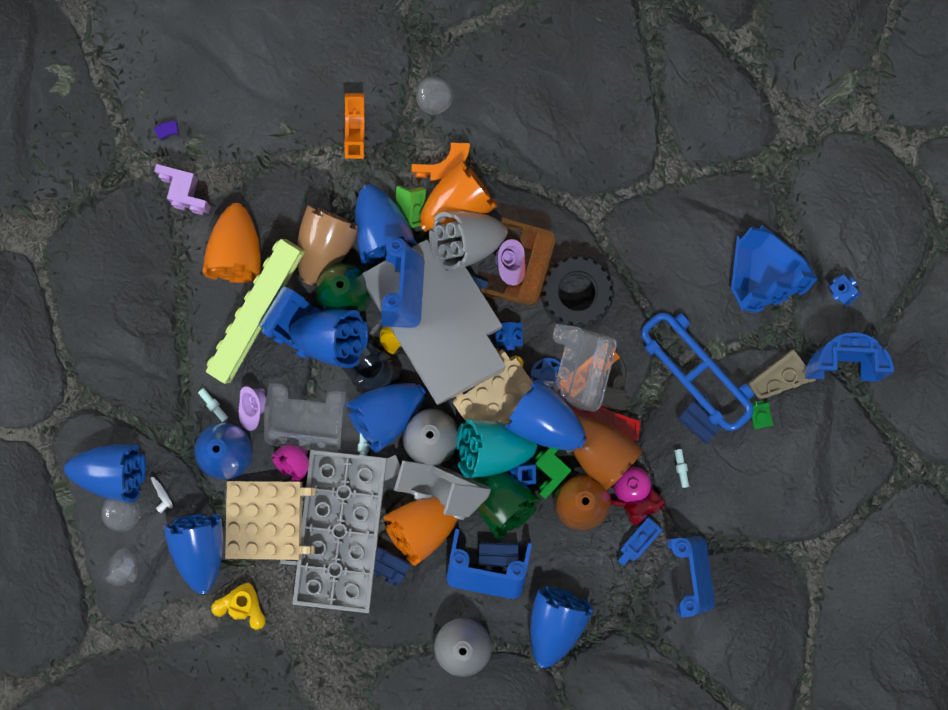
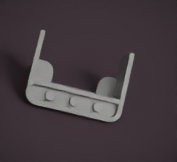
M402 461L394 488L395 491L415 495L414 498L417 500L436 497L440 500V504L445 506L443 514L451 515L461 520H464L465 517H470L489 497L491 492L490 487L466 478L464 475L448 468L410 461Z

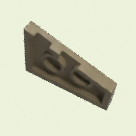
M792 349L747 385L757 399L761 400L782 391L815 381L816 379H805L806 365Z

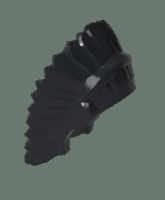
M369 335L367 348L362 350L359 363L353 368H342L352 380L353 385L356 386L357 392H361V394L391 384H398L402 379L401 372L403 371L396 356L390 355L375 340L370 339Z

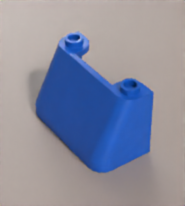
M387 237L386 262H391L395 267V272H400L399 293H389L383 298L382 326L415 328L421 322L424 257L401 238Z
M699 535L667 539L668 549H672L675 556L681 558L689 557L694 594L684 595L680 605L676 606L677 616L681 618L690 617L711 611L715 606V598L706 540Z

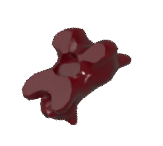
M651 488L646 499L631 502L611 499V504L624 507L630 523L640 525L646 520L648 514H655L665 508L664 504H666V501L662 500L663 497Z

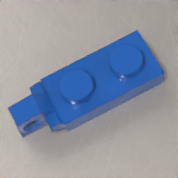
M647 517L621 548L623 554L617 561L622 566L629 559L634 562L663 529Z

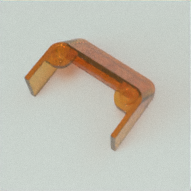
M502 218L501 222L506 227L523 231L521 243L525 248L532 250L522 286L509 285L504 294L481 288V292L484 296L513 304L534 305L540 298L556 244V238L549 230Z

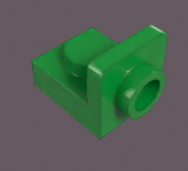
M764 400L753 402L754 412L751 420L754 430L773 426L769 408L770 402L765 403Z

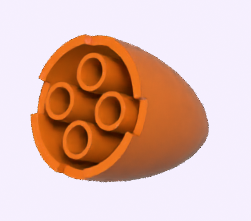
M462 160L441 179L431 192L419 218L421 221L419 225L426 232L433 230L434 217L441 212L470 211L487 214L495 209L497 204L493 198H490L488 190L471 168L467 170L466 163ZM447 217L442 220L440 225L456 222L457 220L454 217Z
M232 203L221 214L210 235L204 256L203 275L217 280L219 277L232 283L253 282L257 275L261 274L259 239L254 223L246 208L242 204Z
M436 497L410 502L383 517V520L387 521L388 525L385 526V529L398 551L400 550L404 555L408 556L406 558L407 561L414 566L427 558L443 543L458 521L457 518L451 515L443 514L445 506L440 504V500Z

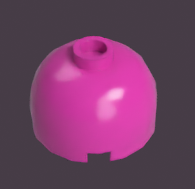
M283 445L271 455V457H275L272 461L277 469L284 476L288 473L292 477L290 480L293 482H299L308 472V453L302 446Z
M630 466L613 485V490L620 501L643 500L650 493L651 480L646 471L640 467Z

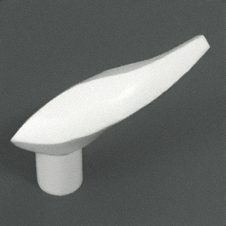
M152 477L151 480L158 493V497L163 501L156 509L160 513L167 507L172 509L173 505L167 492Z

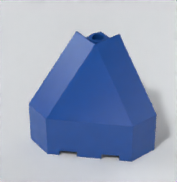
M761 225L760 228L750 227L744 236L737 235L731 290L742 310L754 313L760 312L766 305L773 303L775 306L789 300L788 296L796 293L799 295L806 293L817 281V277L807 260L765 226Z

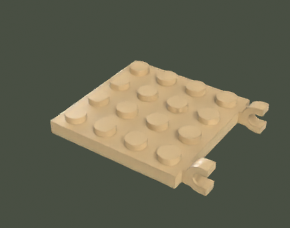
M501 349L498 351V354L506 365L505 370L501 374L455 396L456 399L452 403L465 421L467 419L495 421L506 425L512 421L509 418L523 396L532 389L531 386L533 384L515 357L510 360L505 351Z
M227 481L225 559L301 560V554H315V546H301L302 496H316V488H302L303 482Z

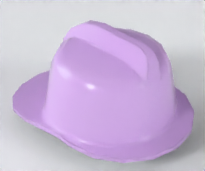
M506 240L496 252L495 262L502 280L509 285H518L525 277L524 248L517 240Z
M246 386L240 391L239 420L246 430L252 431L258 426L260 415L266 411L268 402L264 389H252Z

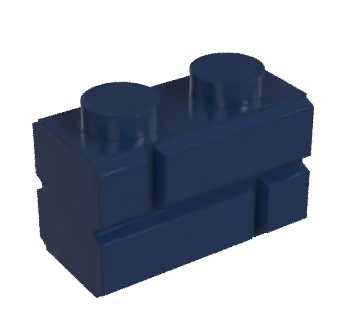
M692 401L677 419L707 444L722 427L719 424L714 426L708 419L710 415L705 411L706 409L699 402Z
M479 544V566H483V570H494V567H502V571H507L510 563L518 561V544Z
M377 546L374 575L377 577L379 574L385 576V581L394 586L396 583L401 584L411 564Z

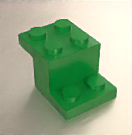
M549 448L546 452L542 450L535 458L537 461L535 463L536 467L551 480V482L546 480L539 488L541 491L539 496L544 500L571 471L554 455L559 449Z

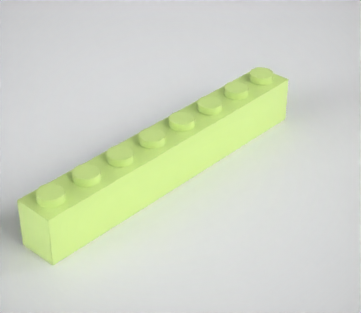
M280 239V241L274 244L272 249L274 252L271 257L265 260L263 264L264 269L253 282L255 285L252 291L250 290L246 294L244 305L235 313V321L227 327L225 332L227 335L224 340L218 343L216 347L218 351L207 363L208 368L206 372L224 384L231 383L262 329L259 327V324L282 286L285 287L303 257L305 251L287 239Z

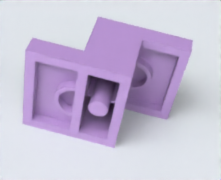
M156 164L154 172L158 175V178L163 182L171 184L167 199L174 208L179 210L189 208V210H192V213L203 215V213L209 214L211 206L207 201L193 198L198 182L193 173Z

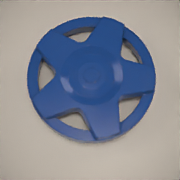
M544 358L534 364L530 378L533 383L535 382L534 378L539 379L548 387L552 386L555 388L553 391L557 392L562 388L559 376L563 374V380L566 379V370L558 360ZM551 362H554L559 366L553 367ZM540 363H542L541 369H535Z

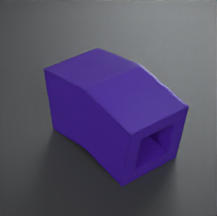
M176 121L166 122L154 128L160 141L169 136L179 135L178 123Z

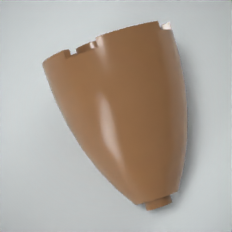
M307 205L297 246L305 251L298 264L299 276L303 278L302 282L312 286L313 283H317L319 276L324 270L342 262L356 240L357 225L355 226V223H350L345 218L320 208L316 210L313 206Z

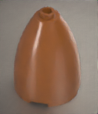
M578 416L577 418L586 433L584 438L587 440L581 449L577 447L576 450L572 451L586 474L601 484L605 490H608L623 476V473L630 465L638 459L643 449L631 438L614 427L592 418Z
M577 473L568 476L558 485L553 497V506L557 517L565 526L578 531H586L599 526L606 519L611 507V496L609 490H605L601 484L586 473ZM584 497H586L589 500V503L587 505L582 504V499Z

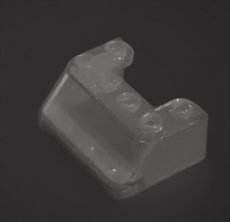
M556 324L553 339L556 343L565 345L556 382L544 381L543 383L556 392L570 408L595 412L602 404L617 346L616 340L610 336L580 327Z
M269 383L264 406L265 442L269 445L280 447L292 444L297 447L302 446L305 450L333 453L339 451L345 417L346 392L332 391L327 394L326 403L288 399V389L285 386Z

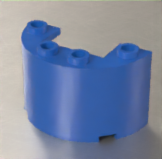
M282 286L259 324V327L263 329L261 333L269 338L273 337L272 340L280 345L286 343L297 350L296 354L306 359L308 356L314 360L313 357L303 352L291 340L289 328L300 318L322 310L305 301V298L293 290Z
M845 333L835 337L813 354L806 367L805 379H825L824 371H837V361L860 362V381L879 382L894 373V367L889 353L886 349H883L876 339L862 333Z

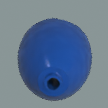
M372 184L363 186L359 192L355 209V226L357 225L356 242L362 263L374 265L375 261L386 260L387 237L401 238L411 247L417 245L405 216L394 201L377 186Z
M331 309L315 312L300 318L289 328V335L297 347L314 359L332 366L353 368L359 363L362 350L367 348L368 327L366 321H363L359 315L360 312L356 310Z
M536 379L531 386L532 389L523 396L509 418L512 421L509 424L507 423L505 428L541 446L559 450H576L577 447L581 449L587 439L584 438L586 433L577 416L556 392L539 379Z
M391 384L359 395L347 402L345 406L347 409L350 408L351 412L348 416L359 435L361 433L363 438L371 443L369 447L377 453L394 441L405 430L411 418L418 413L424 401L425 391L420 384Z
M222 422L212 424L200 433L195 443L194 455L198 466L205 474L218 480H229L240 476L246 471L253 457V448L248 434L242 428L232 423Z
M106 445L89 449L69 459L64 466V472L76 485L90 493L115 501L133 503L140 496L138 491L141 482H145L146 460L145 455L139 451V445Z
M195 514L176 518L173 524L170 525L165 523L163 528L166 543L180 575L193 591L198 592V594L208 593L216 581L222 560L223 527L221 516L212 514V517L202 516V514Z
M546 586L545 590L538 589L531 615L530 641L534 660L539 667L547 668L553 666L576 644L586 628L594 609L592 604L586 599L580 601L579 598L572 595V592L556 587Z

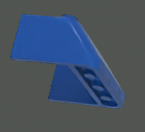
M455 529L446 576L447 583L451 587L509 599L518 598L523 590L532 544L527 543L524 562L514 561L510 563L505 575L468 567V554L463 550L456 549L460 529Z

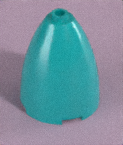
M467 419L465 424H461L458 429L456 449H459L461 460L458 466L466 478L500 474L518 467L533 457L537 451V444L506 429V424L489 420Z

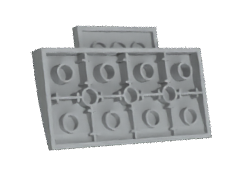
M425 240L412 247L424 257L425 261L421 322L415 328H390L436 404L439 405L501 374L505 370L506 365L488 338V335L500 330L502 325L466 267L446 271L440 260L434 258L428 240ZM386 261L363 273L367 291L381 314L383 298L389 293H399L400 272H395L394 265Z
M310 450L306 488H316V496H302L301 546H315V554H301V560H280V564L297 565L293 605L370 613L387 458Z

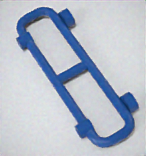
M658 313L642 327L641 331L642 338L647 344L644 346L646 351L651 356L655 353L707 410L710 414L708 419L714 426L719 424L728 431H735L741 428L750 420L754 412L753 405L749 401L755 395L745 383L738 389L685 330L691 324L683 314L680 313L674 318L668 313ZM661 320L667 321L703 360L686 376L665 354L656 341L649 336V330ZM707 367L713 371L746 408L745 414L736 422L728 423L722 414L712 406L691 382Z

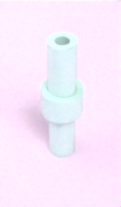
M204 388L198 392L207 403L208 409L211 412L213 411L222 422L228 419L227 415L219 407L218 401L213 399Z
M360 433L358 452H360L361 456H367L369 444H367V441Z
M682 449L674 450L677 462L676 471L679 473L682 488L689 487L688 467L684 462Z

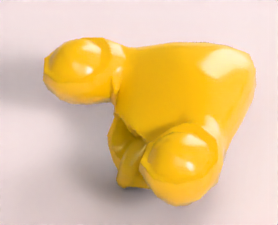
M250 582L238 586L223 598L215 600L211 606V611L215 616L221 617L228 610L229 615L235 620L246 619L247 616H250L249 624L255 630L262 629L265 625V616L259 607L256 591Z

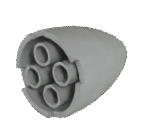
M470 211L441 212L434 217L433 230H429V241L434 258L440 260L444 265L443 268L454 270L477 263L492 254L504 242L508 231L501 221L489 215ZM447 217H454L457 220L456 222L440 225L442 220Z
M421 410L411 418L403 431L402 441L404 449L409 457L417 463L431 466L444 464L457 451L458 426L450 415L441 410ZM428 431H432V433H434V436L431 439H428L426 437Z
M459 618L446 623L439 630L434 643V652L438 663L446 672L458 677H468L480 672L487 665L491 657L492 642L487 630L480 623L471 619ZM465 648L467 650L466 654L459 653V649Z

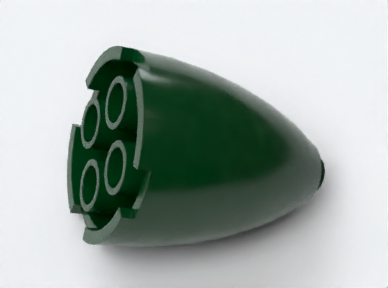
M342 262L334 264L323 271L315 286L316 300L322 311L331 309L356 310L360 312L359 315H362L367 310L372 297L367 291L366 280L363 275L364 271L360 267Z
M507 471L492 476L470 478L491 488L489 497L477 510L497 539L506 537L508 535L507 531H512L522 526L536 512V504L541 502L540 498L527 485Z

